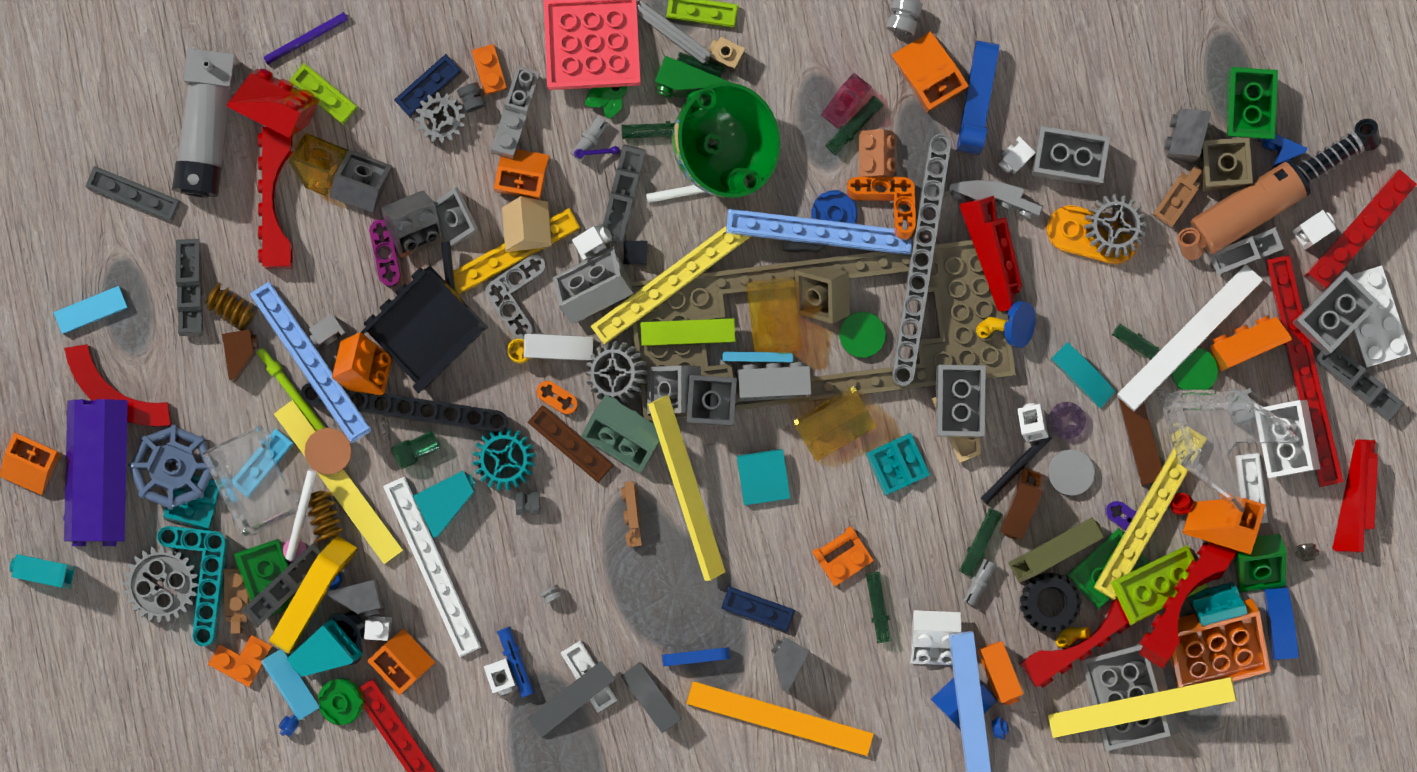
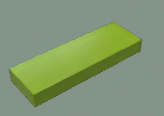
M669 0L666 19L735 29L738 4L711 0Z
M305 63L301 65L289 80L299 90L304 89L312 92L314 97L319 99L318 105L342 125L347 122L358 108Z

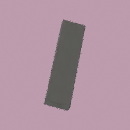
M96 166L93 167L85 186L87 189L169 222H173L181 203L176 198Z

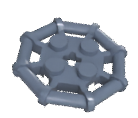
M171 425L169 428L148 436L143 435L140 438L141 442L131 463H128V470L131 471L139 492L138 496L141 499L146 498L168 507V510H173L174 507L204 497V491L213 472L217 470V465L213 462L206 444L207 439L204 436H198L178 428L176 425ZM170 437V442L167 445L156 447L153 444ZM176 437L192 444L189 447L176 442ZM150 448L152 453L148 462L141 463L147 449ZM196 449L199 450L204 463H196L193 452ZM177 462L176 466L178 469L169 472L168 467H166L167 463ZM140 470H148L152 480L147 485ZM204 470L197 486H195L192 480L196 471ZM158 486L168 491V497L151 490ZM187 486L192 490L174 497V491L182 490Z

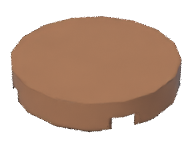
M323 428L310 435L306 442L304 453L306 461L312 469L321 474L331 475L339 473L348 465L351 459L352 448L350 441L344 433L333 428Z

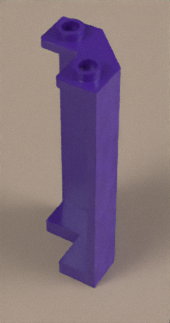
M79 399L67 401L64 541L72 542V546H86V542H102V546H116L117 542H125L128 400Z

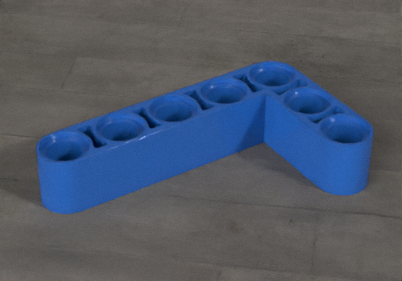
M976 40L956 151L980 155L984 148L987 134L985 124L1000 44Z

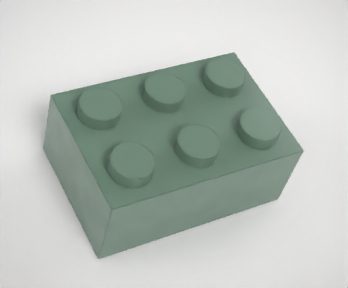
M608 395L604 396L593 412L581 436L640 474L660 443L654 423L646 420L638 412L630 410L617 399L611 398Z

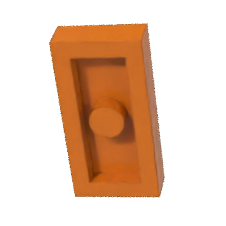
M494 44L471 50L485 96L506 90V83Z

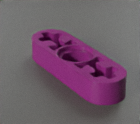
M379 219L375 220L369 228L380 281L385 286L393 287L401 279L397 254L388 230L383 232L384 240L389 239L390 242H382L376 245V241L380 242V236L378 233H374V230L378 229L377 225H382L383 228H386L385 221ZM382 247H389L391 249L392 255L389 259L383 260L379 257L378 253ZM394 261L395 265H390L392 273H396V276L393 277L392 282H389L388 279H384V275H387V269L385 266L381 268L380 264H390Z

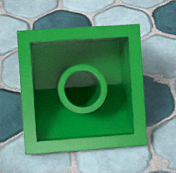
M1280 534L1256 537L1251 555L1237 551L1234 556V564L1239 593L1286 586L1287 552Z

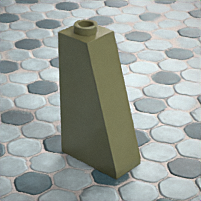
M1091 517L1011 560L1008 564L1018 582H1023L1104 538L1102 528Z

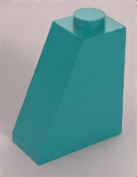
M461 471L413 495L433 538L440 537L474 495L473 487L477 485L471 473L466 475L465 471Z
M16 554V557L11 560L9 571L12 572L11 577L71 589L76 566Z
M332 619L322 625L287 660L291 664L292 669L303 677L349 665L359 659L363 653Z

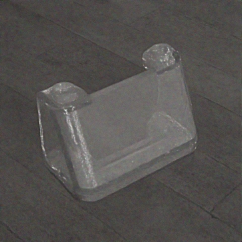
M257 426L203 452L205 463L236 525L244 536L256 535L296 514L301 498L298 491L294 492L292 489H288L268 449L270 447L269 441L272 440L269 431L266 428L263 429L262 426Z

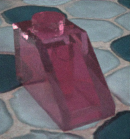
M853 73L842 84L821 116L840 129L862 102L872 86Z

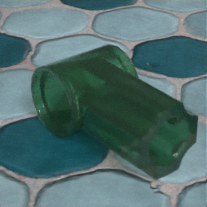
M430 431L411 441L405 440L390 449L399 469H404L417 463L418 459L432 454L441 448L433 431Z

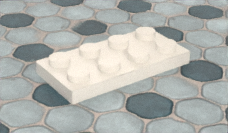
M1382 265L1352 274L1380 303L1353 330L1364 367L1368 368L1411 354Z

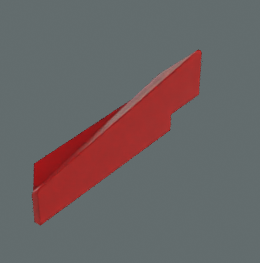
M994 196L961 203L960 209L998 311H1007L1014 304L1015 294L1019 293L1022 288L1007 218L997 219Z
M1357 439L1355 441L1332 547L1334 551L1364 552V530L1374 529L1378 469L1375 440Z

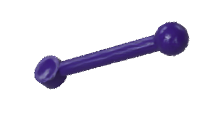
M613 146L611 149L588 151L576 149L574 156L582 158L584 155L607 153L617 155L620 149L617 146Z

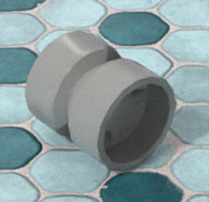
M893 0L891 6L893 14L888 17L886 29L896 34L914 36L918 24L915 18L920 16L923 3L918 0Z

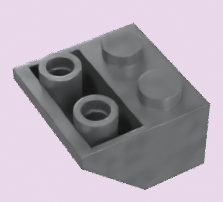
M424 190L381 207L385 226L401 258L443 241L435 203Z

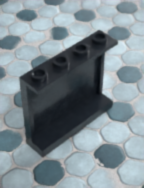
M431 266L424 270L420 267L411 276L413 280L408 285L404 283L395 291L397 296L392 301L390 299L385 301L379 307L381 312L377 316L374 314L363 323L366 327L361 331L362 334L368 332L415 382L412 387L418 394L426 389L488 328Z

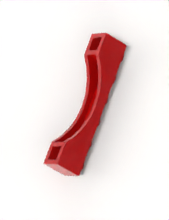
M262 127V133L258 134V146L262 147V156L258 157V169L262 170V179L258 180V192L262 193V203H258V215L262 217V226H258V238L262 240V249L258 250V261L262 263L265 269L293 268V245L279 225L274 198L279 174L286 161L293 154V136L288 138L268 127Z
M1400 169L1394 172L1354 221L1303 277L1319 291L1326 289L1417 184Z
M1204 542L1197 552L1200 558L1197 562L1192 560L1185 571L1189 573L1186 580L1181 577L1174 588L1177 594L1174 598L1169 596L1162 607L1166 609L1163 616L1160 614L1156 616L1151 624L1154 630L1151 634L1146 632L1139 644L1143 646L1139 652L1141 656L1162 669L1165 667L1180 643L1178 618L1183 602L1198 587L1210 581L1221 579L1237 551L1209 542V544Z
M1116 597L1112 601L1105 620L1088 639L1062 650H1037L1019 663L1034 687L1040 685L1044 688L1054 681L1052 676L1056 673L1064 674L1073 667L1071 664L1078 658L1080 661L1084 660L1092 654L1090 649L1097 644L1099 647L1104 646L1111 640L1109 636L1117 631L1120 634L1130 627L1118 598Z

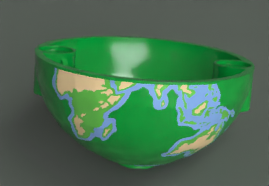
M722 82L693 91L688 95L687 102L683 105L675 120L672 133V149L679 169L696 187L713 196L726 198L742 197L760 189L772 176L780 154V133L773 112L757 93L741 84ZM745 178L748 180V186L745 184Z

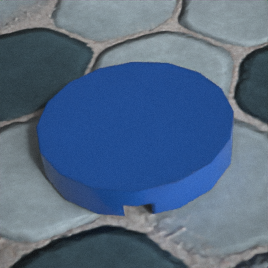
M839 190L827 191L814 201L811 209V219L855 224L857 207L854 200L849 198L844 192Z
M1017 301L1008 310L1007 315L1010 317L1009 322L1005 321L1004 335L1009 345L1023 348L1031 340L1036 323L1035 311L1030 303Z

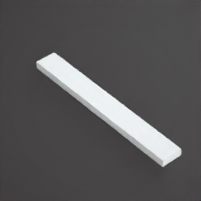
M1245 265L1117 394V397L1132 411H1135L1263 282V279Z
M405 476L384 485L385 492L459 657L482 648L426 522L413 498V493Z

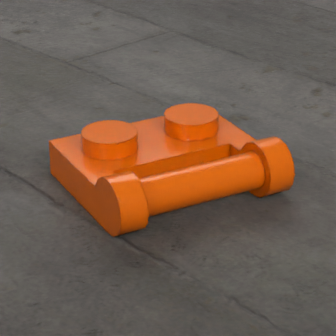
M851 526L845 529L846 532L822 548H816L811 551L834 587L874 561ZM849 540L853 542V547L827 563L824 558Z

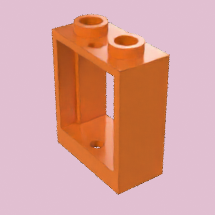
M997 641L977 649L997 702L1010 705L1020 701L1018 696L1023 695V691L1003 641Z

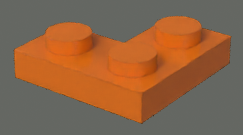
M254 635L250 636L241 654L219 644L208 665L250 687L262 667L261 661L268 656L273 646Z

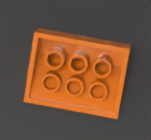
M1252 599L1243 601L1248 614L1202 626L1195 614L1178 618L1180 643L1170 657L1177 688L1232 677L1233 681L1271 672L1260 611Z

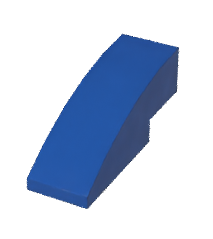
M1288 588L1264 589L1272 660L1299 658L1295 622Z

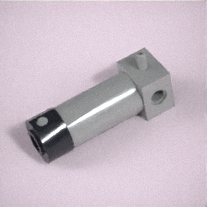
M192 48L187 50L183 81L188 87L178 157L175 163L173 191L193 197H218L229 113L227 103L231 99V93L235 94L237 91L241 63L235 54Z

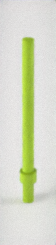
M264 347L261 348L257 354L267 366L266 370L278 380L316 431L326 428L282 372L283 368L279 362L274 361Z

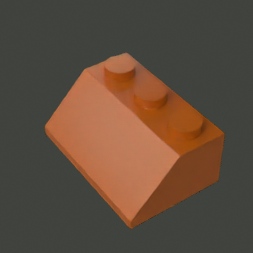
M1267 315L1256 320V326L1248 328L1247 325L1235 329L1236 334L1227 338V335L1224 334L1213 339L1215 344H1212L1209 348L1220 372L1291 341L1290 334L1277 317L1270 319Z

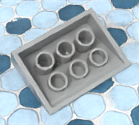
M1141 645L1081 661L1093 705L1168 690L1163 669L1139 654L1143 647ZM1175 713L1100 728L1106 751L1169 737L1180 732Z

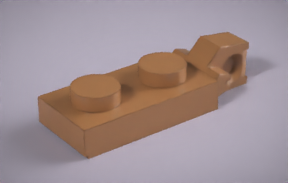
M1194 166L1188 175L1182 173L1178 176L1152 215L1172 228L1197 192L1200 184L1196 180L1202 170Z
M634 481L624 482L625 487L621 488L622 500L627 503V511H624L625 525H629V531L625 535L627 546H642V527L637 484Z
M224 569L225 622H231V634H242V622H247V617L241 610L249 603V598L239 570Z

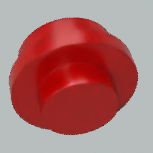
M1186 493L1175 494L1170 503V508L1176 515H1186L1194 507L1193 499Z

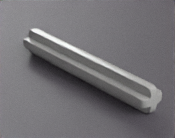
M640 2L637 4L638 16L704 64L710 59V51L646 3Z

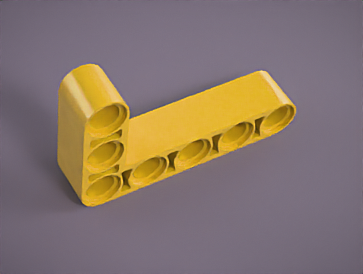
M337 535L317 556L270 637V643L287 654L291 653L334 578L353 558L358 549L356 546Z

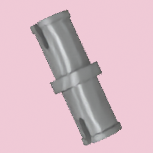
M596 116L589 129L581 134V140L570 154L574 156L576 149H582L583 151L591 150L593 146L599 143L598 138L608 127L609 123L605 122L606 120L600 116ZM584 155L582 158L576 159L583 162L586 155Z
M983 559L976 576L971 579L972 584L963 601L975 607L977 606L984 589L989 587L987 583L997 567L996 564Z

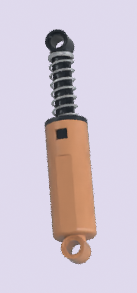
M1369 118L1360 120L1355 125V131L1348 132V137L1341 136L1340 142L1333 141L1332 146H1325L1323 152L1318 150L1316 156L1310 155L1308 161L1302 160L1301 166H1297L1288 159L1254 180L1252 185L1244 186L1191 219L1192 228L1183 229L1177 236L1182 256L1188 260H1195L1203 255L1204 249L1210 254H1215L1309 196L1311 190L1308 183L1312 184V179H1320L1319 175L1322 173L1327 175V170L1330 168L1335 170V165L1338 163L1343 165V160L1347 158L1351 160V155H1359L1364 150L1372 151L1380 145L1381 137L1377 122Z

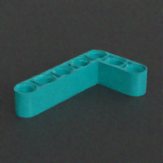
M164 526L157 534V540L162 546L202 551L192 637L197 645L210 646L216 641L218 634L228 538L219 531ZM168 530H172L175 534V539L171 543H167L164 539V535ZM191 533H195L198 536V543L194 546L188 543V536ZM215 535H218L222 540L221 546L217 549L211 545V539ZM211 559H216L219 563V567L215 572H211L208 568V563ZM209 582L214 583L216 586V591L213 595H208L205 591V587ZM207 605L213 609V615L209 619L205 618L202 614L203 608ZM203 629L208 630L210 633V639L207 642H203L199 636Z

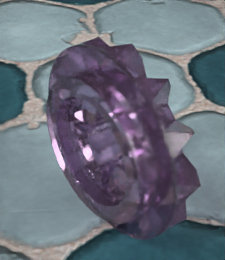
M1062 402L1050 411L1048 424L1051 432L1058 438L1072 439L1080 435L1084 430L1086 417L1083 410L1077 404ZM1071 412L1070 420L1076 426L1068 424L1063 430V421L1058 416L1066 417Z

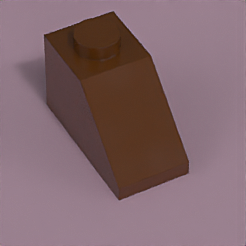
M250 329L222 334L228 377L231 382L239 379L255 357V349L259 348L257 334L253 335Z

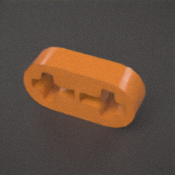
M543 381L537 387V395L544 403L565 415H570L576 411L578 406L576 397L551 381ZM552 386L551 391L557 395L555 399L549 395L544 398L543 391L541 390L542 387ZM559 397L564 400L571 398L573 408L563 410V404L558 401Z

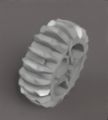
M1116 194L1112 195L1111 202L1107 196H1104V205L1099 200L1095 201L1094 204L1097 209L1094 207L1088 209L1093 216L1086 215L1084 218L1086 221L1091 222V224L1084 225L1085 230H1091L1085 237L1094 238L1090 246L1092 247L1098 243L1100 246L1096 251L1100 253L1105 248V256L1107 257L1110 255L1111 250H1113L1115 258L1119 257L1120 250L1124 256H1127V247L1134 252L1136 250L1135 244L1141 245L1143 243L1138 236H1146V232L1140 230V228L1147 227L1146 222H1140V220L1146 217L1145 213L1138 215L1137 212L1141 209V206L1138 205L1135 209L1131 207L1134 204L1133 199L1128 204L1125 203V195L1120 198V202L1117 201ZM1109 208H1117L1112 218H1099L1102 211ZM1123 211L1129 214L1134 227H1131L1130 224L1124 221ZM1117 219L1121 228L1113 234L1114 230L1111 229L1110 224ZM1097 225H1100V227L1107 231L1108 241L1101 237ZM1118 234H1132L1129 241L1122 244H1114Z
M614 341L612 345L610 343L604 344V349L602 347L596 348L598 355H590L594 361L593 363H587V366L591 367V371L585 373L587 376H591V379L586 383L594 385L591 392L598 393L597 398L599 400L608 395L611 398L617 399L620 403L621 401L628 403L629 398H637L635 391L642 392L643 389L639 385L647 383L645 379H642V375L648 374V371L642 370V367L647 363L639 361L643 355L641 353L635 354L636 348L633 346L629 347L628 343L623 342L620 345L618 341ZM622 356L628 360L631 369L625 367ZM609 359V365L603 369L605 362ZM615 370L625 372L624 374H619V376L609 374L614 373ZM602 377H606L608 379L609 386L612 387V391L606 387ZM628 377H631L628 385L624 389H622V387H624L625 380Z

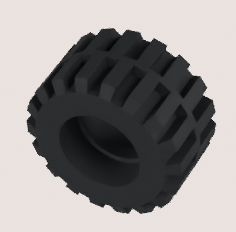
M1058 573L1041 574L1031 579L1026 587L1023 588V594L1020 596V609L1024 614L1025 620L1033 628L1035 627L1045 632H1057L1068 628L1071 623L1075 622L1077 615L1080 614V604L1082 602L1079 597V590L1076 589L1073 581L1067 579L1068 577ZM1045 589H1055L1063 596V610L1056 616H1045L1038 609L1037 598Z

